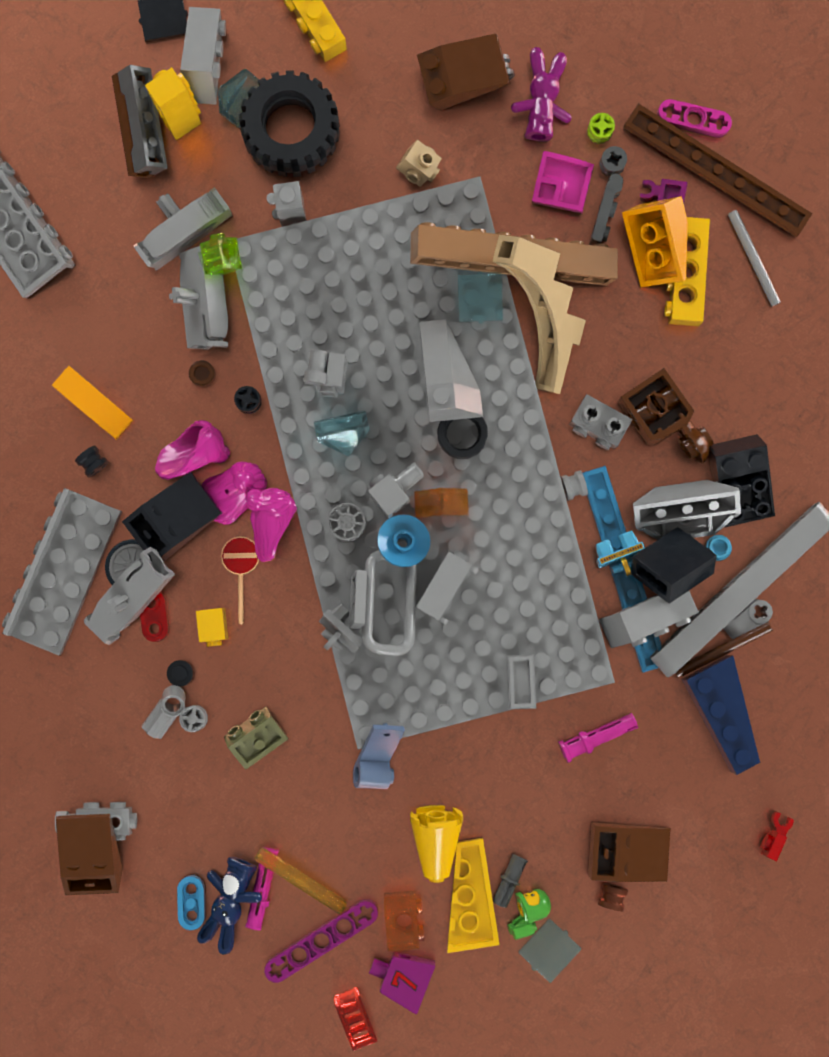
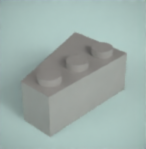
M189 7L180 72L188 81L189 88L198 104L217 105L218 80L221 72L220 57H223L222 36L226 35V20H222L220 9Z
M688 591L670 604L660 596L655 595L636 605L624 608L613 615L605 616L599 619L611 648L629 643L632 644V647L647 642L646 636L654 634L655 637L669 632L668 627L676 624V627H680L690 623V617L699 612L690 591Z

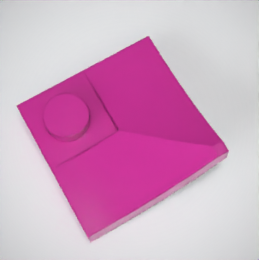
M543 151L532 203L583 213L594 164L569 156Z

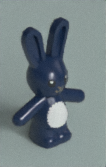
M229 857L227 859L228 868L223 880L214 870L207 873L208 880L221 895L213 902L211 916L200 929L197 941L202 944L208 943L212 940L220 925H222L218 941V950L222 955L229 954L232 951L234 945V925L241 916L240 903H258L262 900V895L259 892H245L257 866L238 857Z

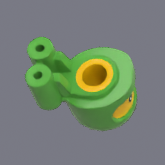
M534 889L525 894L521 892L515 893L520 916L515 918L512 923L507 924L508 931L515 940L533 935L535 930H537L535 921L547 917L550 913V898L541 889Z

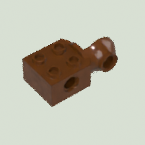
M665 368L620 397L618 404L625 414L632 419V424L647 445L658 444L677 432L680 436V439H678L679 445L688 458L691 460L695 458L699 463L704 464L709 455V448L714 445L713 440L703 426L694 427L690 421L694 409Z

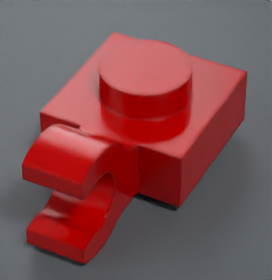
M777 811L771 817L774 830H771L770 835H765L761 844L763 849L761 854L776 862L787 840L786 834L794 823V819L788 817L786 823L780 825L778 820L781 813Z

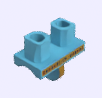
M632 531L618 536L623 548L614 552L609 540L596 544L598 556L596 563L599 569L619 562L620 564L611 567L613 574L623 571L626 578L632 576L630 568H632L633 559L627 561L626 558L632 557L645 549L643 542H638Z

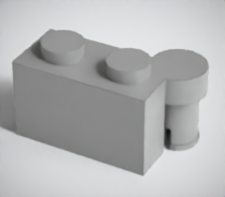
M310 349L308 370L304 374V383L315 385L317 391L322 392V396L337 398L338 394H344L348 365L346 355L330 352L327 355L326 351Z

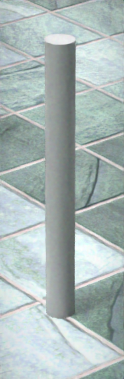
M738 211L730 212L727 215L771 307L781 303Z

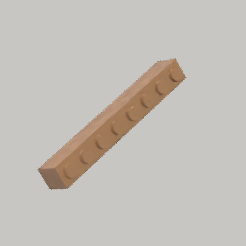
M430 222L421 223L411 232L410 264L512 275L507 269L493 262L499 235L511 236V233L497 232L494 234L486 233L484 229H472L469 231L461 230V227L454 225L444 228L436 227L434 223ZM534 235L520 236L522 239L560 253L554 280L608 286L618 279V248H609L607 244L603 243L585 245L583 241H570L568 243L560 242L558 238H546L543 240L536 239Z

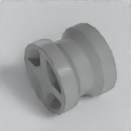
M581 470L576 471L572 476H560L567 501L573 500L577 495H588L586 481Z
M192 705L186 707L183 713L180 714L179 722L184 730L196 732L206 726L208 714L203 707Z

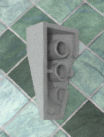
M446 319L420 322L429 422L483 417L480 389Z

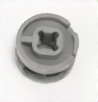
M342 503L334 507L330 512L328 526L331 533L339 540L353 541L358 539L365 531L366 518L358 506L352 503Z

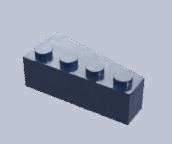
M726 655L682 678V682L730 772L738 775L759 764L760 759L734 656Z

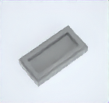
M534 654L507 655L509 709H535Z

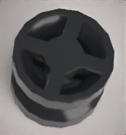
M251 386L239 388L234 395L235 405L245 414L256 413L262 405L261 395Z
M95 445L86 449L75 459L77 465L85 469V475L88 478L99 473L109 463L105 457L100 456L99 449Z

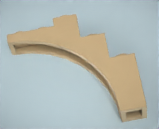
M499 235L493 262L507 269L518 280L529 298L536 319L539 340L536 387L539 390L560 394L573 344L580 345L586 320L567 314L573 287L554 280L560 253L520 237Z

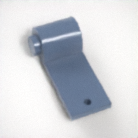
M387 723L372 726L354 765L353 784L355 788L388 789L389 785L393 784L394 770L390 768V760L405 731L404 726H389Z

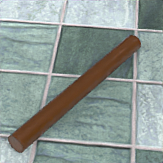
M768 621L687 662L676 672L677 677L680 678L772 632L771 624Z

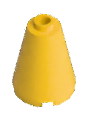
M429 805L416 808V814L410 813V822L423 876L433 883L443 882L444 879L450 876L462 827L463 813L454 807L453 812L445 811V806Z

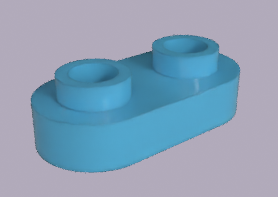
M196 875L184 877L177 887L178 921L186 930L198 929L206 917L205 885L203 880ZM194 884L196 892H189L187 886ZM195 911L197 918H189L188 912Z

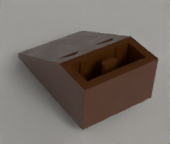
M111 815L56 816L60 876L65 896L119 893L123 867Z
M591 822L588 876L591 880L608 882H667L671 828Z

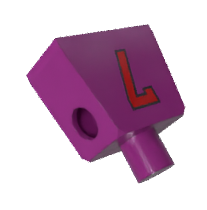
M393 952L389 964L374 958L369 974L383 979L380 985L381 994L412 1013L417 1014L435 969V960Z

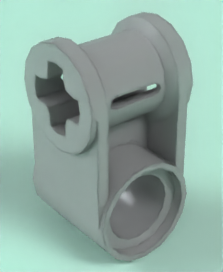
M755 599L723 630L734 639L768 622L773 614L772 607L766 601ZM755 606L763 607L761 609V613L763 614L761 617L757 615L754 616V614L756 613V610L754 609Z

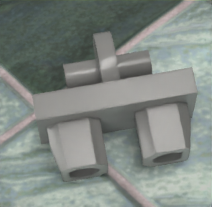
M342 604L332 611L328 609L319 620L326 628L321 633L328 640L324 648L329 650L333 645L341 652L346 647L354 654L363 644L362 627L350 630L343 623L350 613Z

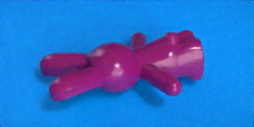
M534 47L530 51V62L533 72V79L530 84L532 99L513 103L511 110L514 113L530 110L524 137L529 140L548 142L553 137V116L564 123H569L572 119L568 112L553 103L559 94L560 86L558 80L567 64V57L562 52L557 53L552 59L549 72L546 73L544 53L539 47Z

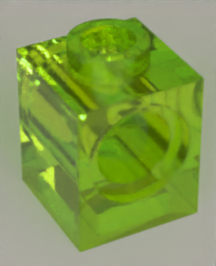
M224 233L209 236L210 240L200 243L205 274L225 275L242 269L237 238L226 237Z

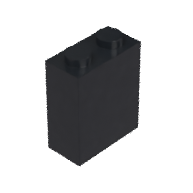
M677 527L633 556L631 574L670 604L714 574L717 555L695 540L690 534Z

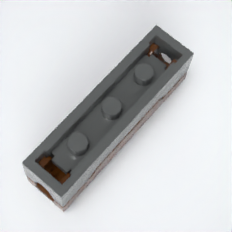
M129 65L112 75V82L128 176L150 178L168 167L159 114L145 87L147 83L153 80L151 68Z

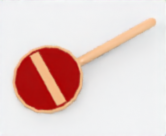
M239 536L226 542L222 548L221 560L226 570L238 575V622L242 625L244 623L243 575L253 571L258 565L259 559L255 552L254 541L247 537Z

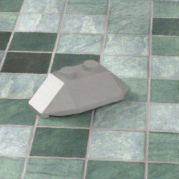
M711 480L655 487L633 503L635 527L637 530L643 531L657 540L677 527L690 534L693 538L715 535L734 517L736 518L741 514L740 490L737 487Z

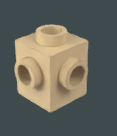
M416 140L407 149L396 169L403 173L410 182L421 187L427 180L432 182L440 171L437 166L442 158L431 147L425 146L419 140Z

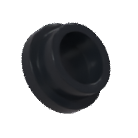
M174 661L167 669V678L173 685L185 686L193 678V668L186 661Z

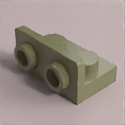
M264 707L261 710L254 711L241 725L232 727L227 735L224 736L228 749L246 770L288 740V736L272 717L270 710Z

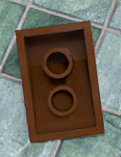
M497 34L440 45L417 54L429 104L440 111L511 84Z

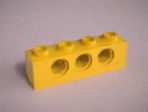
M687 217V241L693 244L694 250L687 251L686 267L691 269L692 276L686 277L684 281L666 284V291H670V301L665 303L664 315L668 317V324L700 326L704 320L710 219ZM679 292L688 293L691 298L690 302H682L679 299Z

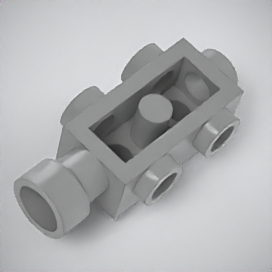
M99 802L83 803V808L76 809V814H69L68 811H57L55 815L56 833V816L110 814L111 819L117 817L120 820L119 827L113 826L116 841L126 840V835L132 834V829L137 828V813H132V807H126V802H110V807H99Z

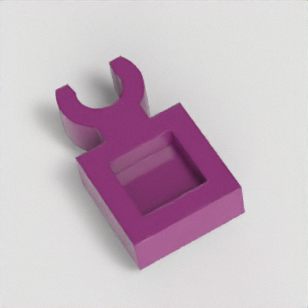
M662 179L659 186L651 180H643V187L650 188L651 192L649 194L640 193L641 201L650 202L654 199L659 201L682 196L684 204L688 186L687 182Z

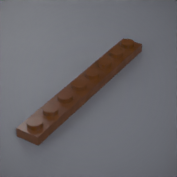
M639 103L624 124L623 128L795 237L801 233L813 214Z

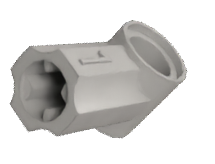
M171 685L163 691L161 699L142 724V729L154 739H161L176 717L183 713L186 700L184 690L179 686ZM176 698L180 702L178 704H170L167 700Z

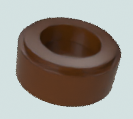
M200 360L191 365L189 378L196 386L207 387L215 380L216 372L209 362Z

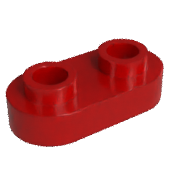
M161 592L154 598L156 605L153 608L147 606L140 614L143 636L152 642L164 640L169 633L167 603L165 596ZM153 624L159 626V631L156 634H153L150 630Z

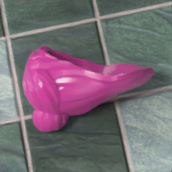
M204 420L195 421L175 441L161 450L157 457L155 472L161 479L169 480L185 475L210 462L223 463L230 456V450L224 445L222 433L212 426L210 422Z
M243 461L236 462L223 473L209 477L201 484L222 512L214 521L224 525L234 523L248 509L246 503L248 492L252 489L260 491L267 489V479L256 464Z
M267 488L263 491L252 489L246 496L247 507L252 510L250 520L254 533L255 552L261 562L271 561L275 557L280 538L297 511V506L287 491L278 488Z

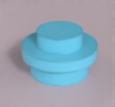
M723 535L710 537L705 545L706 548H709L717 555L716 561L726 559L732 551L730 540Z

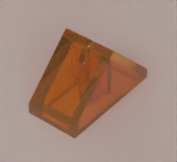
M436 488L414 491L416 518L469 516L467 489Z

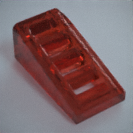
M356 987L333 997L334 1004L352 1051L378 1042L359 989ZM360 1010V1013L346 1017L347 1014ZM364 1020V1023L350 1028V1025ZM365 1030L368 1031L367 1034L354 1039L353 1035Z

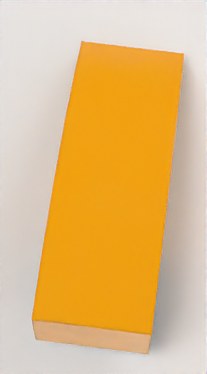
M70 366L52 384L56 390L116 440L134 421Z

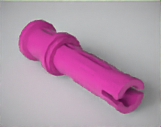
M629 713L588 733L581 731L578 733V736L565 742L563 740L558 741V744L566 762L570 763L572 758L584 753L590 754L600 744L638 729V724L633 714Z

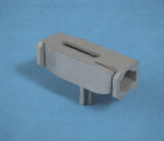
M215 187L181 210L167 193L165 196H160L159 200L156 201L167 217V220L154 228L142 242L136 243L133 247L146 265L157 271L177 257L179 253L187 250L211 233L225 220L233 216L232 212Z
M198 246L179 253L181 260L180 288L173 287L172 293L169 294V299L173 300V303H179L183 306L187 348L190 349L228 348V342L223 341L228 330L224 279L217 257L218 249L215 247Z
M152 547L141 552V559L121 574L98 601L93 613L84 619V624L105 644L110 645L118 640L120 631L138 618L175 575L165 565L157 550Z

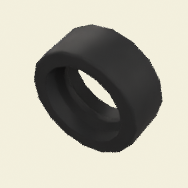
M483 417L467 418L475 423L478 429L477 441L467 449L454 447L447 438L448 426L454 420L440 421L437 435L442 450L456 459H469L477 455L484 448L488 437V428Z

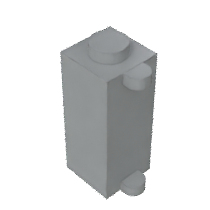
M299 181L273 185L274 193L267 195V202L271 205H276V209L272 211L273 218L280 220L282 227L307 221Z
M457 550L454 554L448 552L416 608L446 625L449 620L442 617L468 571L474 574L478 572L477 568L468 563L470 558Z

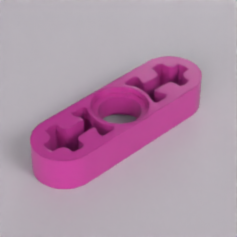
M673 99L663 101L657 111L659 117L678 129L716 138L725 136L732 126L730 115L724 111ZM668 107L672 108V113H674L671 118L666 117L667 113L663 112ZM685 110L682 121H678L681 111ZM691 112L698 113L701 117V123L697 125L689 123L687 115ZM707 116H710L707 127H704ZM717 119H721L722 125H725L721 130L716 129L717 125L714 124Z

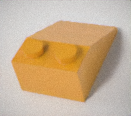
M682 196L639 204L623 211L622 215L640 286L647 287L686 280L688 221Z

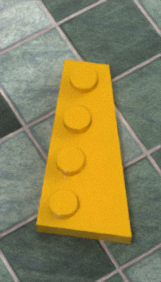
M483 838L458 841L447 953L500 945Z

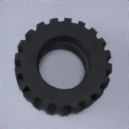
M286 70V75L279 76V72L271 73V79L266 80L263 77L258 80L259 87L257 89L251 87L247 92L248 100L243 99L242 113L239 114V123L245 146L249 154L252 155L253 160L258 165L262 164L264 169L270 173H273L275 170L279 176L287 177V173H293L294 177H300L301 172L307 170L308 174L316 171L315 166L317 164L323 166L327 162L328 154L333 155L336 149L335 143L339 141L340 124L336 103L332 100V94L328 88L323 89L322 82L316 78L311 81L307 73L301 72L300 76H296L294 70ZM286 105H298L310 111L314 118V128L304 140L294 144H282L271 139L266 131V122L270 115L278 108Z

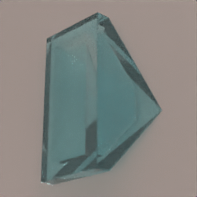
M243 69L218 88L219 113L238 128L241 127L239 114L242 113L241 104L243 99L248 100L247 92L251 87L256 89L259 87L257 82L259 79L247 69Z
M366 411L314 422L317 442L346 456L353 452L370 431Z

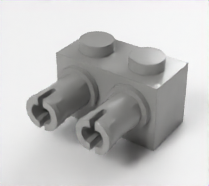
M586 394L569 425L574 427L572 431L584 438L589 435L596 439L595 443L598 446L609 450L610 447L612 449L618 447L632 419Z
M414 462L396 477L390 474L384 477L380 474L369 483L371 488L368 490V493L389 519L410 504V499L406 492L424 477V473Z

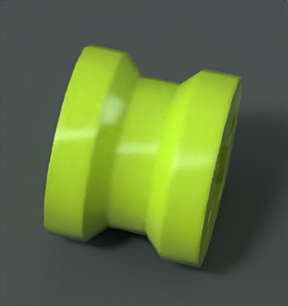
M597 113L594 115L587 129L589 139L596 144H604L609 141L615 128L613 118L607 113Z

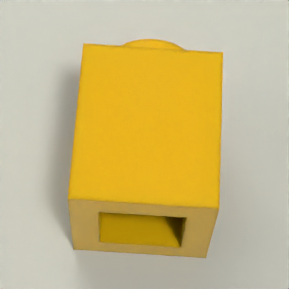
M225 608L196 611L199 642H206L207 647L222 645V640L228 639Z

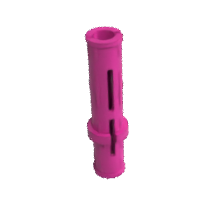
M262 847L253 892H262V900L260 901L258 913L255 912L257 903H250L247 923L245 924L246 928L252 930L262 929L265 909L269 907L270 903L268 895L278 850ZM268 864L264 885H261L265 866Z

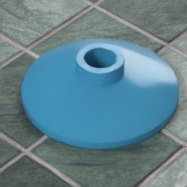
M396 515L386 520L381 526L377 536V545L381 555L389 563L398 567H411L426 557L430 548V535L426 526L419 519L410 515ZM398 540H405L407 546L400 547L398 545Z

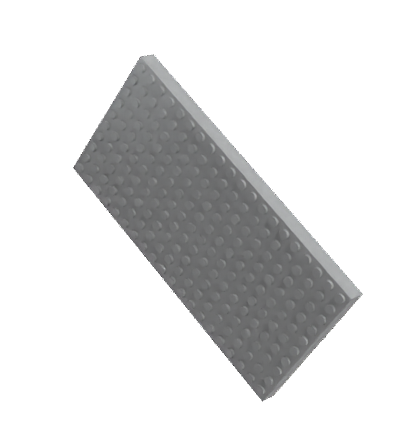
M481 177L228 241L294 502L297 506V514L323 615L328 609L332 611L340 604L350 613L351 576L356 570L365 571L366 559L371 553L379 550L377 545L378 532L388 518L369 495L368 490L371 488L369 483L380 474L384 477L388 474L396 477L414 462L424 473V477L407 490L406 493L410 499V504L396 515H410L419 519L426 526L430 535L429 551L426 557L416 564V606L448 552L454 554L457 550L470 558L468 563L478 569L476 574L468 571L442 615V617L449 620L446 625L416 608L414 643L409 652L404 655L375 654L369 651L364 643L354 654L346 647L339 652L332 645L358 750L363 748L373 725L387 723L389 726H404L405 731L401 738L512 710L509 709L507 655L534 654L536 703L615 683L507 275L410 264L411 232L421 223L430 222L434 223L436 227L444 228L454 225L461 227V230L469 231L472 229H484L486 233L495 234ZM446 319L480 389L483 418L487 424L488 437L484 448L477 455L469 459H456L445 453L438 442L437 429L440 421L429 422L420 322ZM310 349L326 351L327 355L329 352L346 355L348 365L344 394H338L337 398L322 396V392L317 391L315 385L304 383V374L308 370ZM456 419L448 426L447 438L454 447L467 449L477 441L478 429L475 423L469 419ZM352 503L358 506L364 513L366 528L358 539L342 541L331 533L328 526V517L332 509L337 505ZM398 540V545L400 547L407 546L405 540ZM380 560L375 566L372 635L374 641L379 644L400 645L404 640L406 567L395 566L387 560ZM349 617L343 622L348 628Z

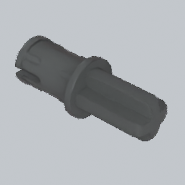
M512 854L504 875L500 876L502 881L493 899L496 905L503 908L508 906L516 886H520L518 881L528 860Z

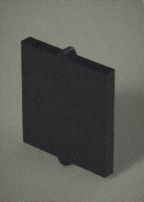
M137 0L141 17L139 23L143 28L145 42L185 35L188 12L184 8L183 0Z

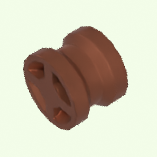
M602 883L603 895L599 898L598 905L623 912L625 907L623 900L628 894V889L609 883Z

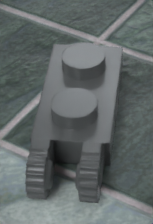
M619 173L612 174L608 179L589 245L607 241L611 228L606 226L608 217H614L617 202H613V200L619 197L624 183L623 177Z

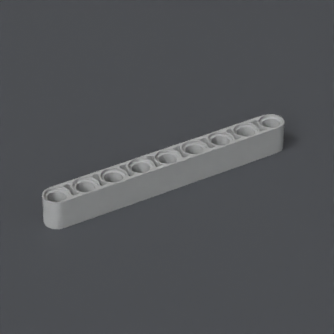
M820 502L811 506L698 611V614L693 615L690 618V623L680 627L661 645L662 649L659 652L657 649L650 656V659L667 678L684 666L829 531V512Z

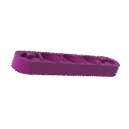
M363 899L274 955L267 961L264 973L266 978L273 983H279L365 929L377 919V904L370 899ZM362 906H365L367 909L371 907L373 909L371 911V918H368L366 915L359 918L358 922L361 925L356 926L355 919L350 913L354 912L356 917L362 912ZM346 919L351 923L352 928L348 933H340L337 930L336 924L339 920ZM317 934L328 936L329 944L326 947L320 948L315 945L314 938ZM296 948H302L306 951L307 957L304 961L297 962L292 958V951ZM286 955L289 964L282 968V975H278V973L272 974L270 972L273 968L272 964L275 963L277 966L283 964L286 960L283 956Z

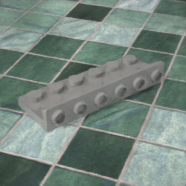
M0 157V265L21 296L28 298L66 267L72 269L75 263L71 259L73 257L71 251L65 245H61L57 239L59 235L55 228L47 224L43 219L44 213L41 208L29 199L28 195L30 193L21 182L18 183L13 176L15 174L14 169Z
M64 488L63 492H59L55 498L54 506L56 508L53 515L49 516L44 524L43 530L46 531L42 541L39 540L35 545L33 551L35 558L32 565L28 564L23 574V579H25L23 586L15 592L12 600L15 603L11 613L8 612L2 623V627H4L2 634L13 636L58 656H61L122 514L120 510Z

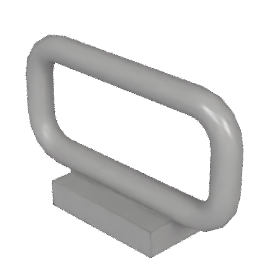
M377 550L366 559L365 571L356 570L351 576L349 628L360 629L362 627L363 643L372 653L390 656L404 655L412 648L415 639L416 565L406 567L404 640L400 645L379 644L374 641L372 635L375 566L378 561L385 560V558Z

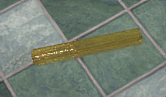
M260 848L257 852L255 860L331 910L341 914L346 908L347 902L270 851Z

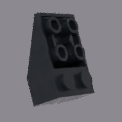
M758 434L716 443L711 446L708 458L713 481L737 487L740 490L741 514L736 518L734 517L725 527L775 516L767 444Z
M189 472L141 505L124 519L122 523L143 551L152 547L157 550L162 560L165 561L218 518L222 512L193 473Z

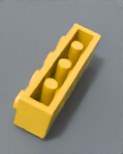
M283 0L290 12L294 11L296 14V22L303 34L307 32L311 39L309 43L316 55L320 54L324 62L347 50L346 38L322 0Z
M172 67L167 71L161 70L154 75L152 81L145 85L162 121L175 140H178L201 124L198 116L201 114V111L193 97L194 94L189 88L190 85L182 73L177 75Z

